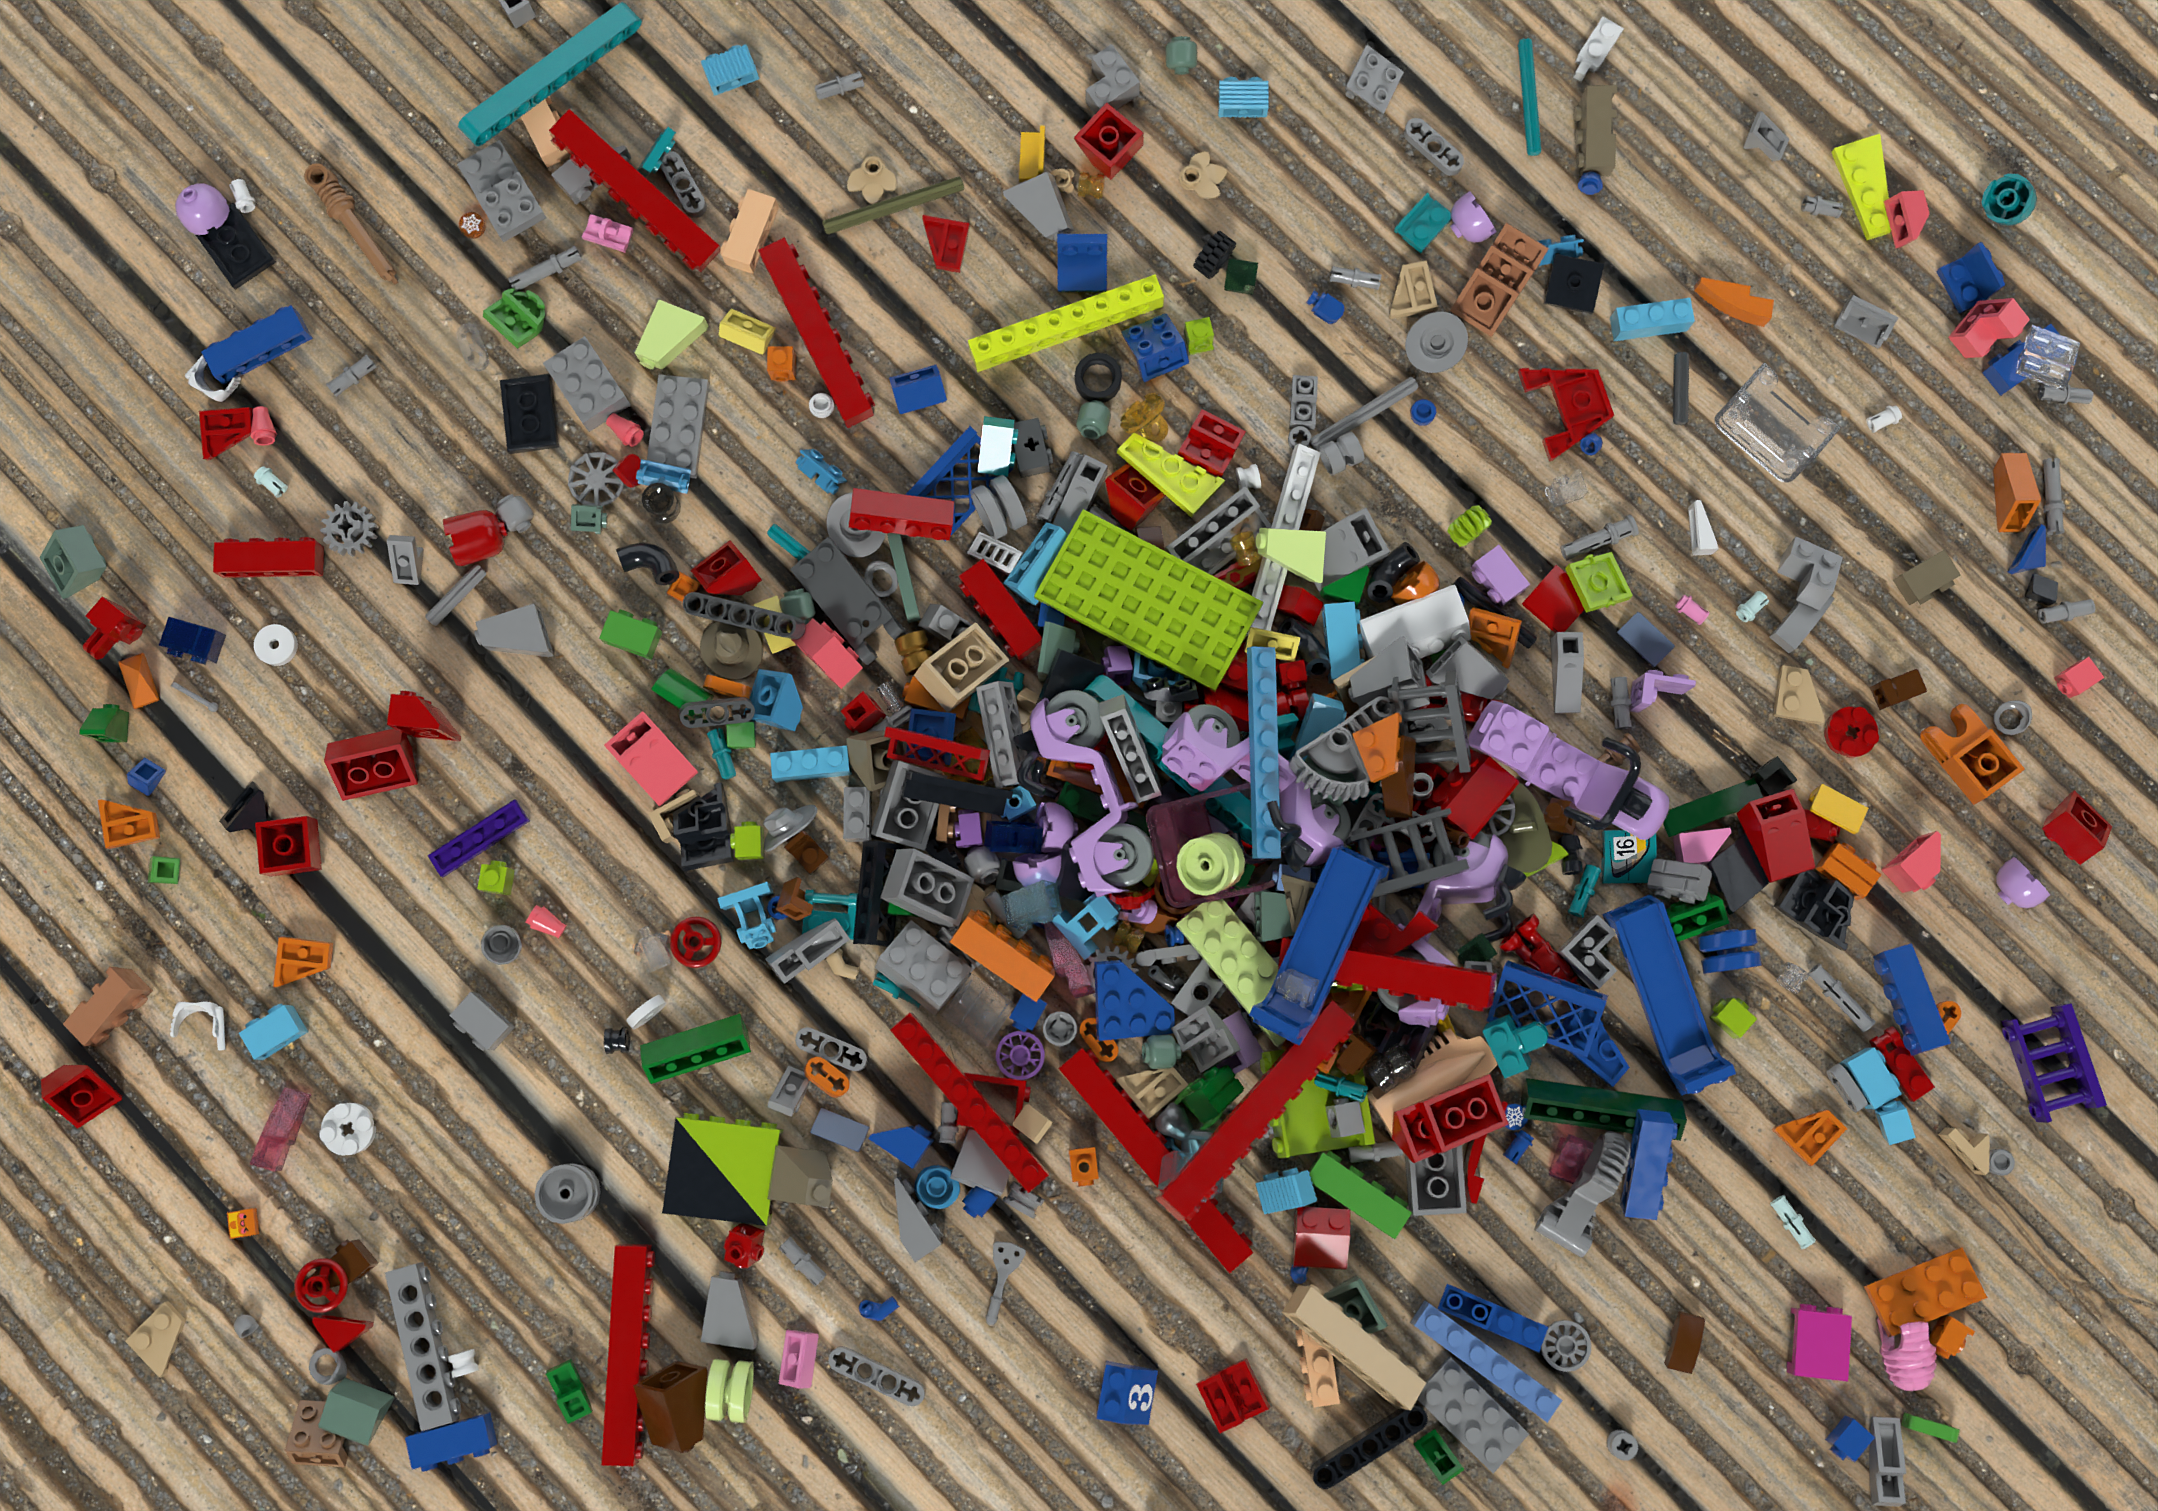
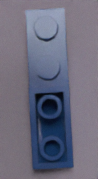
M1450 1284L1446 1285L1437 1308L1537 1352L1540 1351L1549 1328Z

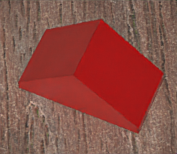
M1283 585L1276 611L1314 627L1324 603L1304 588Z
M324 1314L313 1317L312 1321L333 1353L346 1348L374 1325L373 1321Z

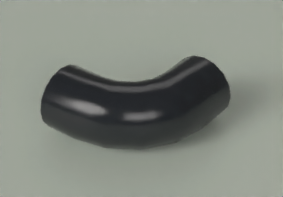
M641 542L616 549L624 572L641 567L647 568L652 572L656 584L660 586L670 585L679 578V571L674 560L666 550L655 544Z
M1403 542L1394 549L1373 572L1367 592L1370 599L1374 602L1383 603L1388 601L1392 597L1394 586L1398 580L1419 563V555L1409 543Z
M1290 617L1284 620L1277 632L1300 637L1297 655L1301 660H1304L1307 675L1312 679H1322L1328 676L1331 671V664L1319 640L1296 619Z

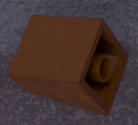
M675 1361L633 1386L652 1445L685 1453L692 1450L696 1443L703 1440L708 1377L706 1367Z

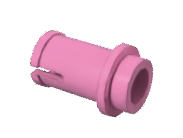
M1683 595L1675 605L1678 608L1677 612H1683L1698 625H1701L1710 613L1692 600V596L1687 597Z

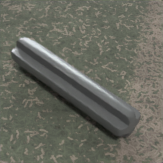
M1677 352L1674 356L1673 423L1675 425H1686L1689 410V354L1687 352Z

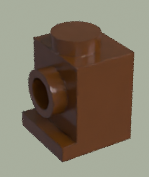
M1551 798L1550 804L1546 806L1544 811V819L1548 829L1573 834L1576 821L1564 816L1563 812L1567 806L1576 810L1579 809L1571 801Z
M1358 1032L1352 1033L1348 1037L1352 1042L1347 1041L1338 1052L1341 1056L1336 1061V1067L1346 1075H1349V1073L1351 1075L1359 1074L1378 1050Z

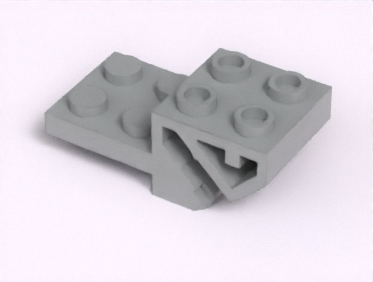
M500 140L457 164L503 242L547 218Z

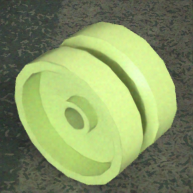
M1215 832L1192 839L1182 846L1177 856L1176 867L1179 878L1187 889L1195 894L1206 896L1228 889L1236 884L1244 873L1245 858L1241 847L1235 839L1227 834Z
M713 1360L706 1390L705 1413L707 1420L721 1421L728 1409V1416L731 1422L745 1423L747 1421L753 1392V1362L738 1361L732 1371L729 1360Z

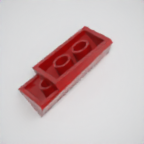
M1487 1074L1395 1111L1393 1115L1392 1139L1412 1163H1416L1437 1153H1444L1509 1125L1491 1075Z

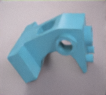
M768 882L717 898L721 909L727 910L735 907L741 927L737 929L740 942L746 943L749 949L762 948L774 941L772 933L776 932V927L772 917H767L762 897L774 894L771 884ZM758 910L762 924L749 928L745 914Z
M1095 893L1083 902L1086 907L1074 918L1067 910H1064L1051 920L1084 960L1093 955L1096 949H1099L1091 938L1103 927L1107 931L1118 922L1116 917L1119 915L1118 911L1120 910L1119 905L1112 902L1107 896L1097 898ZM1087 913H1090L1098 922L1089 932L1080 922Z

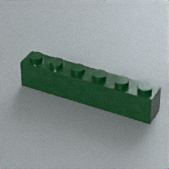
M1526 1078L1521 1095L1523 1118L1633 1134L1637 1109L1669 1112L1674 1123L1677 1124V1136L1672 1140L1681 1141L1687 1122L1683 1100Z

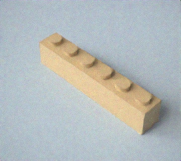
M1314 1285L1297 1286L1282 1313L1396 1409L1411 1410L1426 1384L1418 1376L1419 1372L1409 1365H1404L1397 1353L1390 1349H1385L1378 1337L1371 1333H1366L1359 1321L1352 1317H1347L1342 1312L1343 1308L1333 1301H1328L1323 1296L1324 1292Z

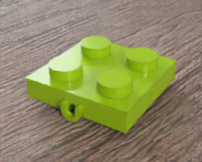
M1612 552L1595 557L1593 554H1590L1583 560L1571 563L1565 568L1586 613L1604 607L1608 608L1611 605L1615 606L1617 603L1627 601L1633 596Z

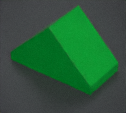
M1366 565L1323 587L1320 591L1321 597L1337 603L1355 602V608H1357L1369 573L1368 566Z
M1433 1429L1413 1444L1442 1485L1465 1470L1436 1429Z

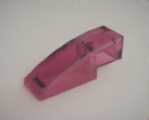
M1049 921L1043 922L1054 970L1060 978L1067 976L1070 991L1076 999L1094 994L1095 989L1087 968L1070 941Z
M288 1087L284 1088L263 1128L250 1161L251 1165L274 1172L282 1171L290 1146L294 1145L311 1094Z

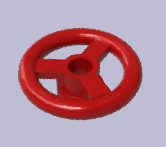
M699 916L682 920L674 928L670 938L673 956L679 963L690 968H700L710 964L718 956L722 943L721 934L717 926L709 919ZM700 924L707 927L713 937H703L701 933L694 931L691 925ZM682 930L686 933L683 937V946L687 949L684 956L678 948V938ZM694 937H697L699 939V943L697 946L693 947L691 945V940ZM703 946H713L712 951L705 958L691 960L694 953L701 950Z
M326 1258L312 1260L305 1264L298 1272L294 1286L295 1294L299 1303L309 1311L316 1313L331 1311L340 1305L347 1294L348 1278L346 1272L341 1265L333 1260ZM316 1267H321L320 1275L309 1278L303 1287L304 1278L307 1273ZM331 1269L335 1271L340 1281L338 1294L330 1288L328 1277ZM318 1281L323 1285L321 1291L317 1288ZM307 1294L312 1298L325 1296L330 1302L322 1305L314 1304L305 1295Z

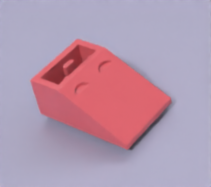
M643 711L604 744L659 807L698 773Z

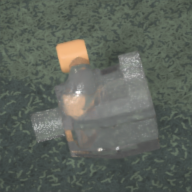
M649 926L641 928L639 932L642 939L632 945L636 956H641L647 973L671 964L673 956L667 946L671 941L670 931L652 934Z

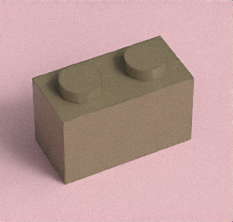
M1942 550L1898 576L1893 581L1909 606L1916 601L1921 605L1934 597L1932 592L1938 588L1942 593L1954 586L1953 580L1961 576L1946 551Z

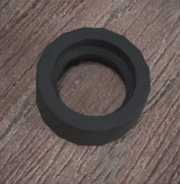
M1098 352L1088 354L1076 366L1074 376L1076 390L1082 398L1089 402L1093 400L1101 401L1102 403L1108 402L1116 396L1121 387L1122 373L1119 364L1108 354ZM1093 365H1104L1109 368L1113 376L1110 387L1100 392L1088 389L1083 379L1087 368Z

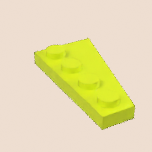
M1880 134L1834 148L1831 152L1866 240L1889 234L1891 228L1884 201L1889 199Z
M1133 433L1117 450L1119 456L1191 518L1225 482L1219 476L1216 478L1206 473L1205 469L1199 466L1195 467L1183 461L1184 458L1164 451L1163 447L1136 433Z

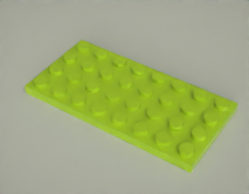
M1084 509L1034 595L1036 600L1190 680H1194L1195 683L1213 692H1216L1264 603Z

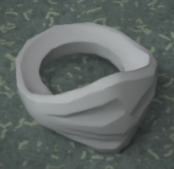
M879 560L869 564L864 575L865 581L878 597H889L896 591L898 586L895 569L889 563ZM880 569H884L892 578V586L884 592L876 590L872 583L873 573Z
M2023 701L2005 702L1994 713V725L2004 735L2012 736L2021 733L2031 723L2032 709ZM2007 709H2017L2022 715L2020 724L2015 729L2010 730L2001 726L1999 720L2001 713Z
M323 1348L317 1350L312 1355L309 1371L319 1384L331 1385L347 1376L346 1363L339 1351L333 1353L330 1348ZM325 1354L335 1358L337 1364L332 1376L321 1375L317 1369L318 1360Z

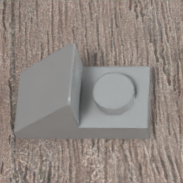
M1759 111L1743 148H1760L1772 161H1778L1782 158L1789 138L1762 111Z
M389 535L387 546L393 582L419 585L424 553L423 548L416 547L415 537Z
M788 1066L769 1099L767 1107L791 1117L794 1112L797 1113L810 1084V1080L807 1079L804 1072Z

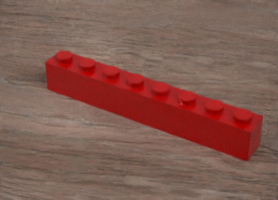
M570 109L549 129L552 137L550 141L560 151L565 149L571 155L569 157L570 160L580 169L584 166L590 172L588 176L597 185L600 186L601 183L609 189L607 193L616 202L621 200L627 205V212L636 220L640 217L646 223L645 228L656 237L659 234L665 240L663 244L672 253L676 251L684 257L682 261L691 270L696 268L701 273L721 252L718 243Z
M784 237L759 249L760 257L847 429L874 416L872 407L875 406L869 392L864 394L861 388L864 382L858 371L853 372L850 366L853 360L848 350L842 351L839 343L843 341L836 328L831 329L828 322L832 321L826 307L821 308L817 302L821 299L815 286H809L807 279L810 276L804 264L799 266L796 260L799 254L794 244L788 245Z
M1291 936L1282 938L1278 970L1293 939ZM1349 947L1335 980H1337L1336 984L1340 986L1352 987L1354 983L1363 985L1362 989L1378 992V988L1388 990V994L1394 996H1404V993L1414 994V999L1420 1001H1430L1431 998L1441 999V1004L1457 1006V1003L1468 1004L1467 1009L1484 1011V1008L1492 1006L1497 973Z
M913 1013L906 1015L890 1029L1028 1193L1049 1176L1050 1173Z
M618 1244L614 1247L601 1466L634 1467L639 1462V1459L643 1458L644 1443L640 1442V1434L645 1429V1422L633 1386L644 1380V1376L648 1375L649 1361L645 1360V1349H649L650 1333L646 1331L647 1322L651 1321L652 1306L648 1305V1297L653 1292V1278H650V1267H654L655 1252L651 1251V1245Z

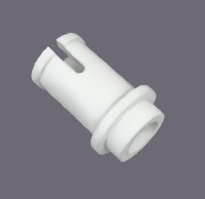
M242 179L232 181L229 186L236 199V208L243 213L253 211L256 201L250 196L246 182Z
M1889 405L1886 407V410L1867 418V426L1875 433L1877 430L1890 424H1898L1899 420L1902 419V414L1897 406L1892 407Z

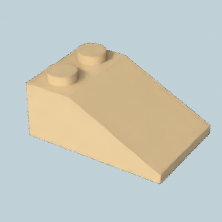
M975 622L925 660L914 676L944 710L949 713L976 691V687L982 686L1007 664L1010 659Z

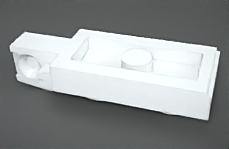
M1602 17L1576 58L1575 62L1579 64V67L1573 78L1582 82L1588 71L1592 73L1598 71L1624 28Z

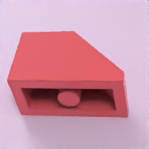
M1924 190L1900 192L1884 201L1895 248H1900L1918 238L1930 214Z

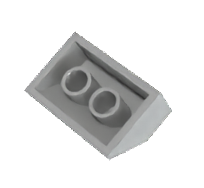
M893 760L870 834L925 851L939 804L901 797L906 771L946 779L948 776Z

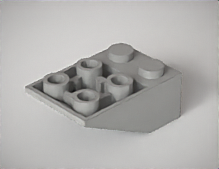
M1367 508L1342 519L1323 531L1326 532L1323 582H1314L1320 592L1323 587L1366 565L1369 568L1383 561L1388 556L1390 551Z

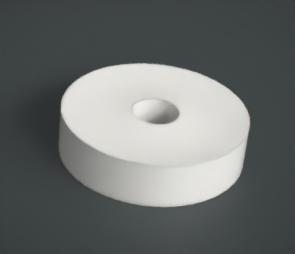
M278 624L262 628L254 640V651L257 657L272 666H281L291 661L298 648L297 638L294 633ZM278 641L279 646L273 649V643Z
M661 995L651 998L627 1018V1023L632 1029L642 1026L665 1007L666 1002Z

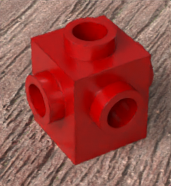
M740 1223L731 1229L724 1243V1249H726L724 1260L733 1263L738 1268H749L759 1261L764 1253V1246L762 1245L765 1230L746 1223Z

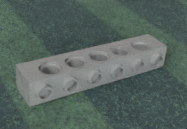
M424 1262L385 1272L420 1429L424 1431L452 1423L460 1419L461 1405L459 1399L455 1398L453 1391L455 1379L452 1378L451 1371H449L447 1365L448 1349L446 1345L442 1344L441 1334L443 1333V1327L440 1319L436 1318L435 1308L437 1307V1301L434 1293L430 1292L428 1283L431 1281L430 1271L428 1267L424 1266ZM411 1285L417 1289L416 1299H412L408 1295V1289ZM416 1312H420L423 1315L424 1321L421 1326L414 1321ZM422 1338L429 1341L430 1348L427 1352L423 1351L420 1347ZM428 1364L434 1366L436 1370L434 1378L429 1377L426 1373ZM434 1391H438L441 1394V1404H436L433 1401L432 1394Z

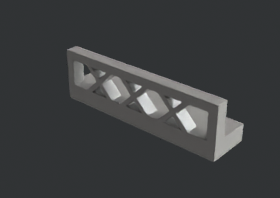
M996 681L976 687L988 750H990L989 756L995 787L1004 788L1019 784L1017 772L1027 755V751L1019 748L1013 741V737L1023 733L1013 683ZM1029 770L1027 777L1032 781L1031 771Z

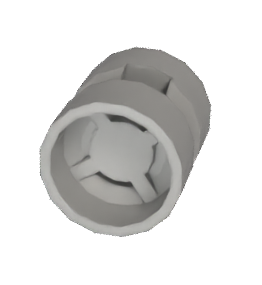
M1351 431L1337 437V442L1329 441L1318 447V452H1321L1320 458L1331 476L1344 471L1346 465L1352 467L1365 459L1363 449L1357 437Z
M1055 1012L1046 1018L1043 1025V1033L1051 1044L1065 1046L1075 1039L1077 1025L1070 1014Z

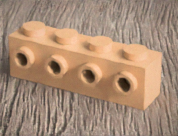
M1299 1327V1330H1295L1297 1346H1302L1303 1357H1299L1301 1373H1306L1307 1384L1303 1385L1306 1401H1310L1313 1407L1340 1404L1333 1355Z

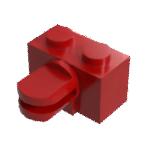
M102 596L85 616L97 629L83 644V649L96 660L102 659L119 641L130 645L138 640L143 633L142 630L147 625L123 606Z

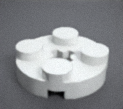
M338 1104L325 1115L321 1124L320 1139L330 1151L338 1155H354L362 1152L374 1140L376 1134V1126H374L372 1119L374 1117L371 1111L361 1104ZM351 1122L353 1124L351 1128L354 1130V1133L344 1135L343 1125H348Z

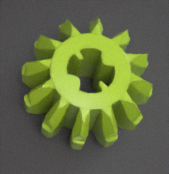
M1479 505L1472 506L1450 524L1447 532L1450 534V538L1460 547L1466 546L1489 528L1492 520L1488 517V513Z

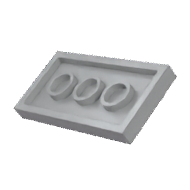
M658 375L647 454L648 461L691 469L690 478H697L709 391L708 379Z
M1450 1356L1426 1381L1417 1399L1492 1473L1503 1464L1529 1435Z

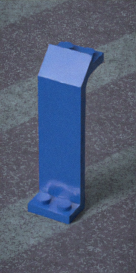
M1345 846L1332 848L1269 993L1261 1003L1253 1005L1249 1016L1254 1018L1252 1022L1300 1046L1319 1016L1379 879L1386 878L1389 867Z
M1647 895L1602 914L1604 921L1611 928L1615 929L1662 1064L1680 1095L1699 1093L1704 1090V1087L1713 1083L1725 1082L1728 1080V1077L1736 1074L1733 1064L1718 1053L1711 1040L1664 903L1651 895Z

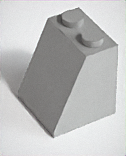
M1404 636L1394 641L1350 677L1352 688H1349V695L1353 703L1357 702L1359 709L1377 697L1388 698V688H1392L1393 677L1399 678L1400 689L1427 686L1422 661ZM1429 697L1403 700L1405 711L1430 704Z

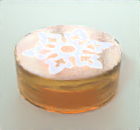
M475 212L466 213L459 220V228L467 238L476 239L485 232V222Z

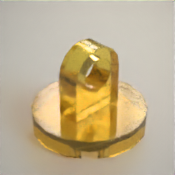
M1153 392L1144 396L1146 400L1141 403L1139 400L1135 401L1126 409L1121 416L1120 421L1122 423H1120V426L1125 433L1131 434L1140 431L1144 438L1152 442H1159L1166 438L1168 424L1160 414L1165 406V401L1159 393ZM1154 423L1159 428L1156 436L1152 433V425Z

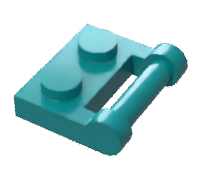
M806 889L805 901L812 904L813 909L814 903L848 905V913L816 911L812 909L811 915L803 918L802 934L835 918L850 940H854L858 893L840 895L815 893V890Z

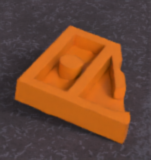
M1400 713L1390 715L1352 733L1371 782L1375 783L1398 772L1399 759L1397 753L1400 749V738H1398L1399 722H1402Z
M279 937L273 987H279L330 969L333 942Z

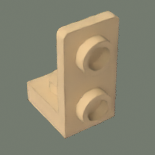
M685 789L675 795V800L669 803L664 802L660 807L657 804L652 808L654 811L648 815L663 842L669 843L676 839L673 834L674 828L669 817L665 819L664 816L690 803L691 800L699 796L697 791Z

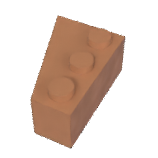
M109 967L105 972L108 977L103 984L97 983L91 989L94 995L87 1002L85 1000L81 1001L63 1023L83 1046L96 1047L102 1045L108 1040L109 1033L115 1027L123 1025L129 1019L128 1015L134 1009L140 1008L147 1002V996L153 990L133 969Z

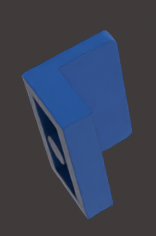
M937 364L889 378L900 414L947 401Z

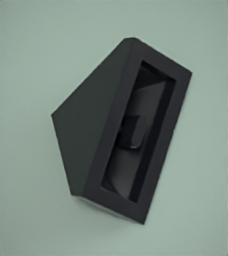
M252 781L219 822L228 832L256 828L255 823L267 821L264 792Z

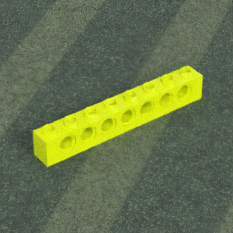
M1155 274L968 340L969 351L977 372L1162 308L1164 295Z

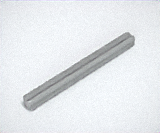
M1410 377L1312 437L1310 445L1314 450L1318 451L1319 446L1329 441H1335L1337 437L1353 430L1416 391L1419 387L1416 380Z

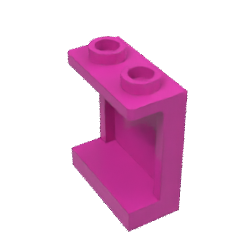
M1800 1304L1799 1308L1791 1307V1313L1795 1314L1792 1362L1787 1361L1786 1372L1795 1376L1848 1382L1852 1316L1844 1314L1842 1308L1826 1307V1311L1816 1310V1305Z

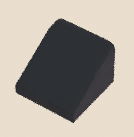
M2034 573L2032 574L2025 597L2050 606L2056 603L2058 582Z

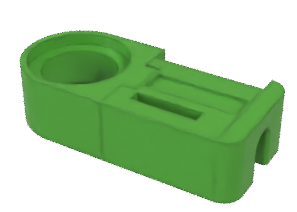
M1905 1412L1901 1426L1954 1443L1958 1442L1960 1429Z

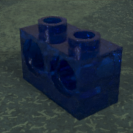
M986 820L984 846L992 852L1041 854L1043 828L1037 823Z

